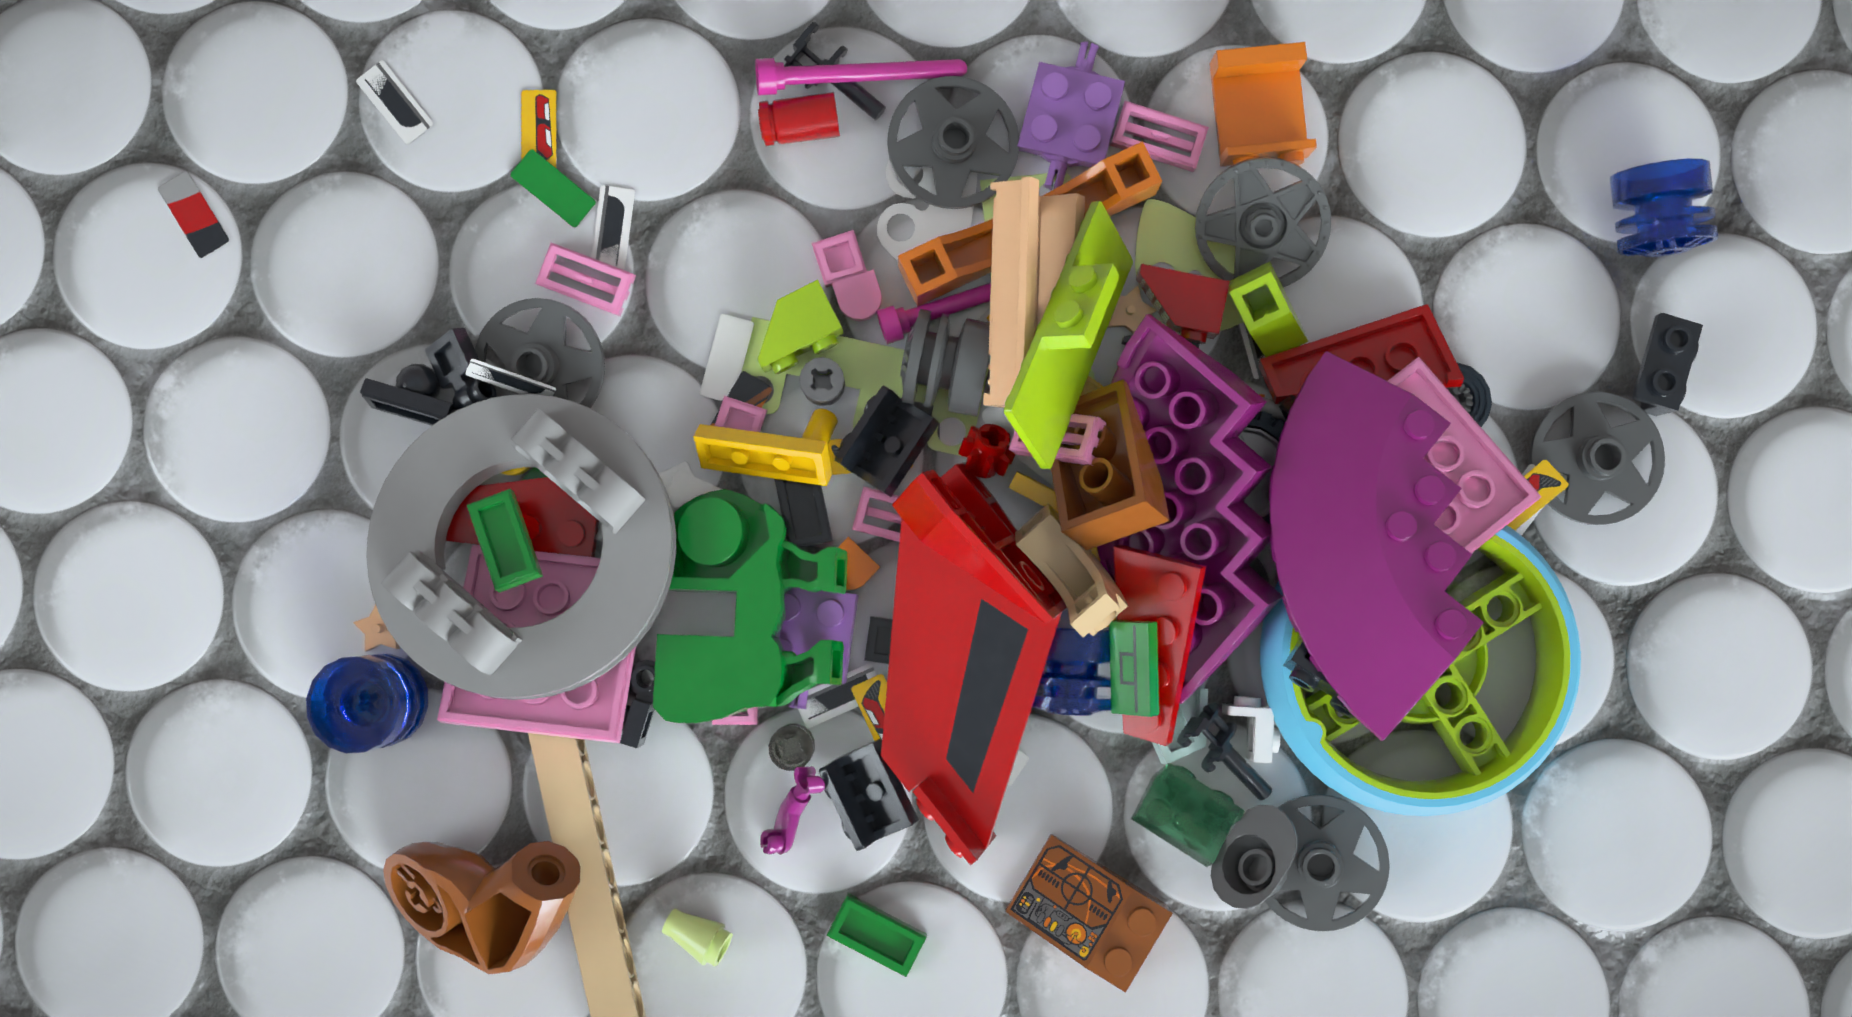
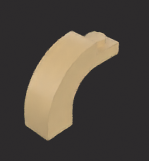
M1049 503L1015 532L1016 545L1055 587L1067 606L1070 625L1082 637H1085L1088 633L1094 636L1128 607L1120 589L1090 549L1085 550L1061 532L1059 515Z

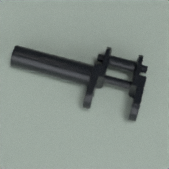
M814 21L793 44L795 52L791 57L787 55L784 58L786 61L784 67L803 66L798 61L804 54L817 65L839 64L840 57L843 58L846 55L848 49L845 46H841L829 60L824 59L822 61L807 48L811 34H815L819 29V25ZM857 82L831 83L875 121L886 109V106ZM805 84L804 87L809 89L812 85L818 86V84Z
M1217 703L1204 706L1203 711L1198 717L1190 718L1179 734L1177 743L1183 748L1188 747L1192 743L1189 737L1199 736L1202 732L1211 742L1208 746L1209 752L1201 763L1202 769L1207 773L1212 772L1216 769L1213 762L1222 761L1258 800L1261 801L1268 798L1272 792L1271 786L1229 742L1235 735L1237 724L1233 721L1226 723L1218 715L1220 707ZM1212 722L1219 728L1216 736L1208 730Z

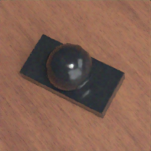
M411 364L403 368L396 377V386L365 378L360 390L362 397L371 408L431 426L456 411L452 403L436 399L440 393V383L434 370L424 364Z

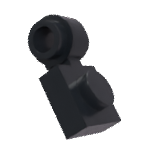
M465 328L450 329L425 349L441 388H453L455 394L452 403L456 411L473 403L497 396L493 384L465 374L471 359L479 360Z
M643 660L633 665L630 688L637 695L633 699L631 706L626 704L620 744L639 748L645 743L655 710L653 708L654 680L651 686L645 685L641 675L644 670H649L654 677L655 660Z

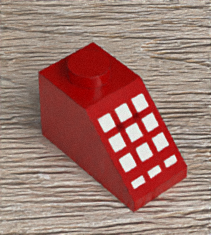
M1146 264L1140 265L1137 270L1136 281L1167 327L1175 332H1179L1180 336L1187 341L1206 344L1207 338L1214 339L1219 335L1230 281Z

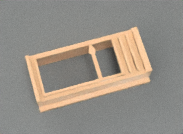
M1030 176L1022 177L1021 180L990 183V189L996 191V197H994L989 325V355H991V361L988 365L990 370L988 385H990V391L983 394V405L1005 407L1006 398L1013 388L1021 368V363L1026 357L1035 336L1037 325L1041 322L1051 298L1052 290L1057 284L1065 265L1066 257L1071 251L1079 232L1080 224L1084 220L1085 196L1077 193L1039 196V180Z

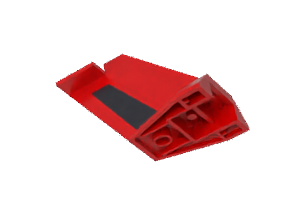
M966 462L955 464L941 477L935 470L922 472L892 504L901 516L881 757L908 792L914 789L912 792L917 797L916 803L918 808L927 819L935 820L946 834L945 841L951 851L960 858L964 857L969 865H972L997 836L993 832L1059 620L1062 611L1067 606L1047 577L1016 545L1015 532L1017 529L995 497L979 477L965 469Z

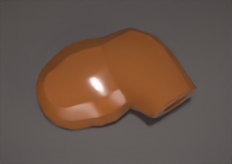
M550 841L528 844L497 868H494L482 855L463 848L452 847L440 842H418L404 846L389 856L385 861L383 872L385 885L393 903L404 918L422 936L440 950L464 959L487 974H500L527 965L546 947L560 928L578 888L581 866L578 859L565 846Z

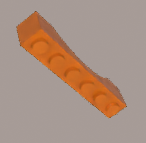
M1142 141L1101 160L1085 172L1043 196L1077 193L1085 196L1084 218L1091 202L1101 201L1108 215L1112 216L1155 196L1162 183V179ZM993 219L954 233L939 236L898 255V268L917 307L991 273Z

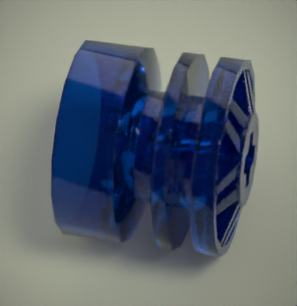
M1691 158L1667 160L1632 167L1610 176L1613 209L1635 211V215L1615 223L1616 233L1633 234L1617 240L1619 255L1669 256L1688 252L1694 247L1718 240L1717 226L1700 224L1715 218V208L1692 205L1693 201L1699 200L1713 192L1709 160Z
M1057 628L1040 681V685H1043V692L1036 693L1032 707L1050 714L1089 716L1102 711H1111V696L1097 695L1098 687H1111V677L1098 674L1099 665L1110 664L1109 631L1101 630L1094 636L1088 633L1085 637H1082L1075 629Z
M391 653L343 657L324 666L312 680L306 697L307 719L314 734L325 745L346 754L364 753L378 748L393 746L410 738L423 724L428 709V688L420 671L405 658ZM376 693H378L381 697V699H379L376 703L378 707L377 709L373 704L378 699Z

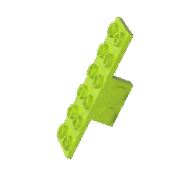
M1101 201L1091 202L1085 218L1080 224L1079 232L1070 253L1066 257L1065 265L1057 284L1052 290L1041 322L1037 325L1030 348L1021 363L1019 374L1005 401V416L1041 469L1052 468L1070 423L1071 415L1074 413L1133 265V259Z

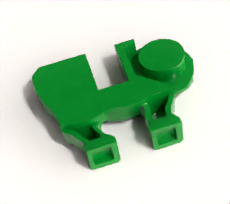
M728 489L711 491L683 504L674 513L676 558L669 591L736 593L734 637L657 634L653 708L665 721L702 723L723 719L754 707L785 706L799 694L809 690L816 684L841 685L844 652L842 641L820 640L809 651L796 655L793 651L784 650L779 636L786 618L785 592L792 588H801L810 592L823 590L845 594L847 584V551L838 547H827L816 554H812L796 544L785 541L786 527L781 514L769 504H761L746 495Z

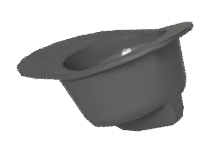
M1258 805L1248 809L1238 819L1212 861L1210 876L1213 889L1223 902L1234 908L1249 909L1262 904L1268 897L1275 895L1283 887L1287 879L1288 869L1297 852V834L1294 824L1284 811L1273 805Z

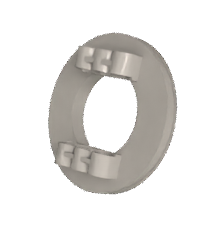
M517 394L494 397L473 403L441 419L423 432L397 460L382 485L370 519L366 555L368 578L378 612L388 631L412 660L430 674L463 690L493 698L517 700L554 696L583 686L608 672L639 644L651 628L668 594L674 572L676 558L674 514L664 483L651 460L622 428L604 415L571 400L554 396ZM537 467L601 522L603 533L602 554L591 584L581 598L569 609L544 623L528 627L509 628L443 571L446 569L444 557L446 535L459 505L482 482L511 469Z

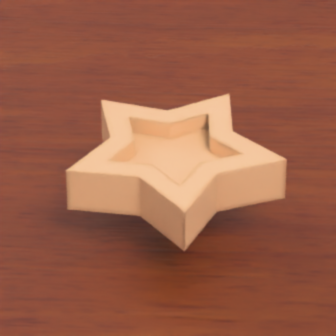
M1138 285L1126 296L1119 297L1108 328L1125 327L1134 334L1146 314L1152 315L1157 311L1142 301Z
M376 604L369 617L353 622L365 634V652L380 645L400 649V646L384 624Z

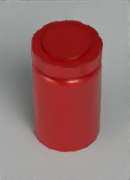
M834 92L777 99L769 104V101L759 102L758 117L761 136L765 146H773L775 142H778V144H789L840 137Z

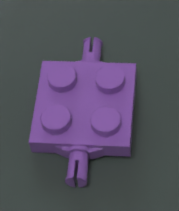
M1088 42L1080 43L1075 67H1061L1043 62L1038 64L1017 147H1019V151L1039 155L1050 162L1044 187L1052 190L1055 174H1057L1054 189L1063 185L1067 167L1081 165L1092 167L1107 157L1125 81L1101 76L1092 71L1096 53L1099 49L1094 43L1090 45L1087 59L1085 58Z
M792 588L785 592L786 618L779 636L784 650L793 651L796 655L809 651L820 640L842 641L844 645L842 683H846L859 595L851 593L839 594L823 590L810 592L801 588ZM808 690L799 694L788 704V707L807 709Z

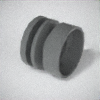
M920 309L917 320L908 333L900 372L903 387L902 402L913 404L918 385L927 386L924 401L925 407L931 408L938 390L943 389L948 390V411L977 417L989 360L990 322L967 318L959 337L950 336L949 314L942 313L938 333L929 331L931 311Z

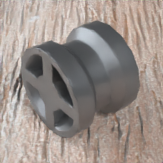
M824 357L815 358L806 363L801 370L799 381L802 392L807 400L819 406L832 405L843 395L845 389L843 371L833 360Z

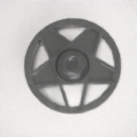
M944 76L920 84L901 100L889 125L887 138L888 155L897 178L915 197L936 207L963 209L985 202L996 194V191L991 190L989 185L981 192L961 198L970 172L999 176L994 182L1008 181L1018 159L1019 147L1017 145L1019 132L1012 111L1001 96L990 87L966 77ZM961 88L979 95L956 109L937 89ZM915 102L922 129L897 142L900 122L909 107ZM997 111L1001 114L1008 131L1009 153L986 135ZM904 167L932 168L937 195L916 184Z
M1274 157L1247 159L1224 170L1211 182L1204 192L1197 208L1195 219V234L1200 253L1208 267L1219 278L1231 281L1270 262L1273 257H1277L1300 265L1289 273L1278 277L1282 287L1295 283L1312 270L1322 257L1331 233L1330 206L1319 183L1299 165ZM1257 169L1283 170L1301 180L1272 192ZM1233 178L1235 206L1206 215L1215 194ZM1317 200L1321 224L1318 240L1315 245L1300 228L1298 222ZM1206 240L1235 246L1234 274L1229 272L1215 259Z
M524 299L511 303L499 310L482 329L475 346V351L480 361L486 363L487 347L489 345L506 365L504 367L505 370L556 388L553 396L568 400L567 384L593 377L584 399L579 403L589 408L593 406L603 385L605 358L596 331L578 311L564 303L551 299ZM542 308L527 333L503 324L507 318L520 311ZM566 316L582 330L592 352L566 346ZM494 385L497 393L496 397L519 394Z
M1607 392L1578 394L1555 405L1537 425L1529 449V465L1533 464L1536 466L1542 460H1547L1559 473L1567 475L1569 485L1565 489L1564 503L1556 496L1548 505L1563 517L1587 525L1617 523L1641 511L1657 492L1665 468L1663 441L1649 415L1632 401ZM1597 402L1617 406L1633 416L1637 421L1611 428ZM1571 408L1570 437L1544 441L1545 435L1553 422ZM1650 443L1652 467L1648 483H1646L1632 463V460ZM1605 492L1630 504L1624 509L1607 515L1588 514Z
M1305 795L1280 805L1278 808L1284 811L1291 819L1297 834V852L1288 869L1287 879L1280 890H1300L1307 918L1288 910L1274 896L1268 897L1265 900L1266 904L1285 921L1307 930L1334 931L1346 928L1362 920L1380 901L1389 878L1388 849L1377 825L1356 805L1330 795ZM1324 805L1344 811L1319 828L1297 809L1306 806ZM1364 826L1368 829L1376 844L1379 871L1353 854ZM1340 892L1370 894L1368 899L1355 911L1333 919Z

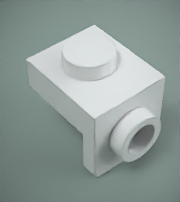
M1234 696V704L1222 703V713L1232 716H1247L1246 759L1256 763H1272V752L1278 753L1280 747V730L1277 725H1274L1272 709L1261 705V697Z

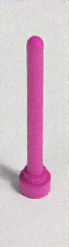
M774 58L755 60L758 95H776L777 90H785V85L932 79L944 76L962 77L967 72V64L961 59L784 67L783 62H775Z
M991 283L908 310H904L903 307L895 309L893 305L877 310V318L886 344L904 339V334L909 333L911 327L915 324L920 309L931 311L932 321L941 318L942 313L950 315L990 302Z

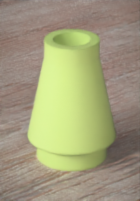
M676 908L671 911L662 928L663 934L671 937L702 965L709 963L717 966L726 953L733 936L731 932L725 930V924L687 914Z

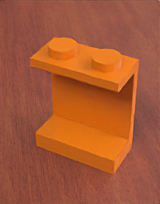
M1306 42L1224 49L1215 52L1209 65L1220 167L1232 166L1241 161L1258 157L1280 158L1300 165L1304 163V158H1308L1317 148L1316 138L1307 139L1300 69L1307 60Z

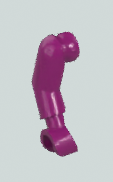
M813 766L796 767L794 769V779L797 785L790 789L781 803L774 829H767L761 834L760 845L765 854L778 853L781 855L787 853L792 848L800 816L811 799L810 794L823 792L825 783L820 776H815L816 770Z

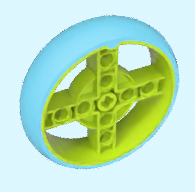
M1506 525L1476 549L1493 561L1505 574L1459 602L1484 623L1453 663L1401 720V722L1410 724L1432 723L1462 770L1451 776L1423 781L1391 778L1360 766L1336 749L1331 741L1361 722L1356 718H1350L1345 715L1339 717L1335 713L1334 708L1329 704L1332 696L1321 689L1305 699L1302 688L1289 679L1292 671L1283 666L1298 642L1299 632H1295L1290 622L1283 599L1264 618L1260 639V668L1268 706L1272 709L1274 721L1283 738L1297 758L1327 786L1353 801L1384 812L1417 816L1451 814L1488 803L1509 792L1537 769L1553 750L1567 725L1578 693L1581 671L1579 633L1573 609L1557 575L1531 543L1511 527ZM1278 581L1275 589L1284 596ZM1493 597H1497L1502 604V613L1496 620H1493L1487 611V605ZM1530 617L1536 650L1533 685L1522 716L1503 742L1475 696L1481 689L1487 673V643L1522 620ZM1446 683L1450 687L1451 698L1445 706L1440 707L1436 702L1435 692L1441 684ZM1471 722L1475 728V737L1471 743L1464 745L1460 739V731L1466 723Z

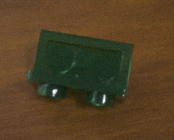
M1168 763L1152 776L1131 820L1205 867H1208L1215 862L1231 826L1242 819L1245 811L1234 804L1233 799L1226 793L1212 790L1196 780L1195 775L1190 770Z

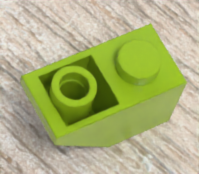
M1271 262L1263 264L1230 281L1229 293L1249 333L1265 357L1309 342Z
M818 279L777 299L757 359L765 373L772 369L775 374L785 372L799 363L798 356L812 349L815 355L820 354L839 343L836 337L844 334L843 329Z

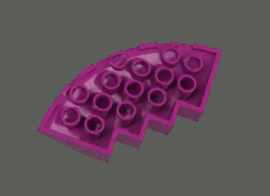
M1146 314L1127 342L1116 364L1118 368L1111 384L1122 379L1128 384L1162 479L1170 521L1097 547L1100 563L1114 582V546L1125 545L1206 566L1180 704H1182L1255 630L1283 597L1249 566L1270 542L1271 525L1249 507L1244 500L1271 470L1272 466L1238 437L1267 401L1232 371L1152 315Z
M1326 351L1299 390L1279 437L1269 487L1273 562L1276 563L1279 583L1284 595L1282 599L1295 632H1299L1311 655L1309 659L1317 671L1323 673L1328 683L1338 693V699L1351 714L1378 739L1383 741L1453 663L1484 622L1445 592L1473 554L1434 525L1462 488L1423 458L1451 423L1414 394Z

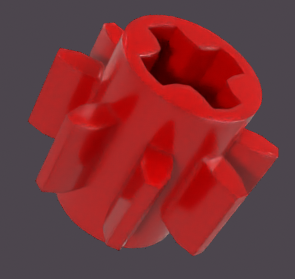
M984 424L979 429L971 426L967 437L963 438L958 451L959 455L967 457L965 469L969 470L973 475L985 479L995 476L996 473L1002 477L1005 476L1009 465L1012 464L1016 455L1009 450L1010 434L996 424Z

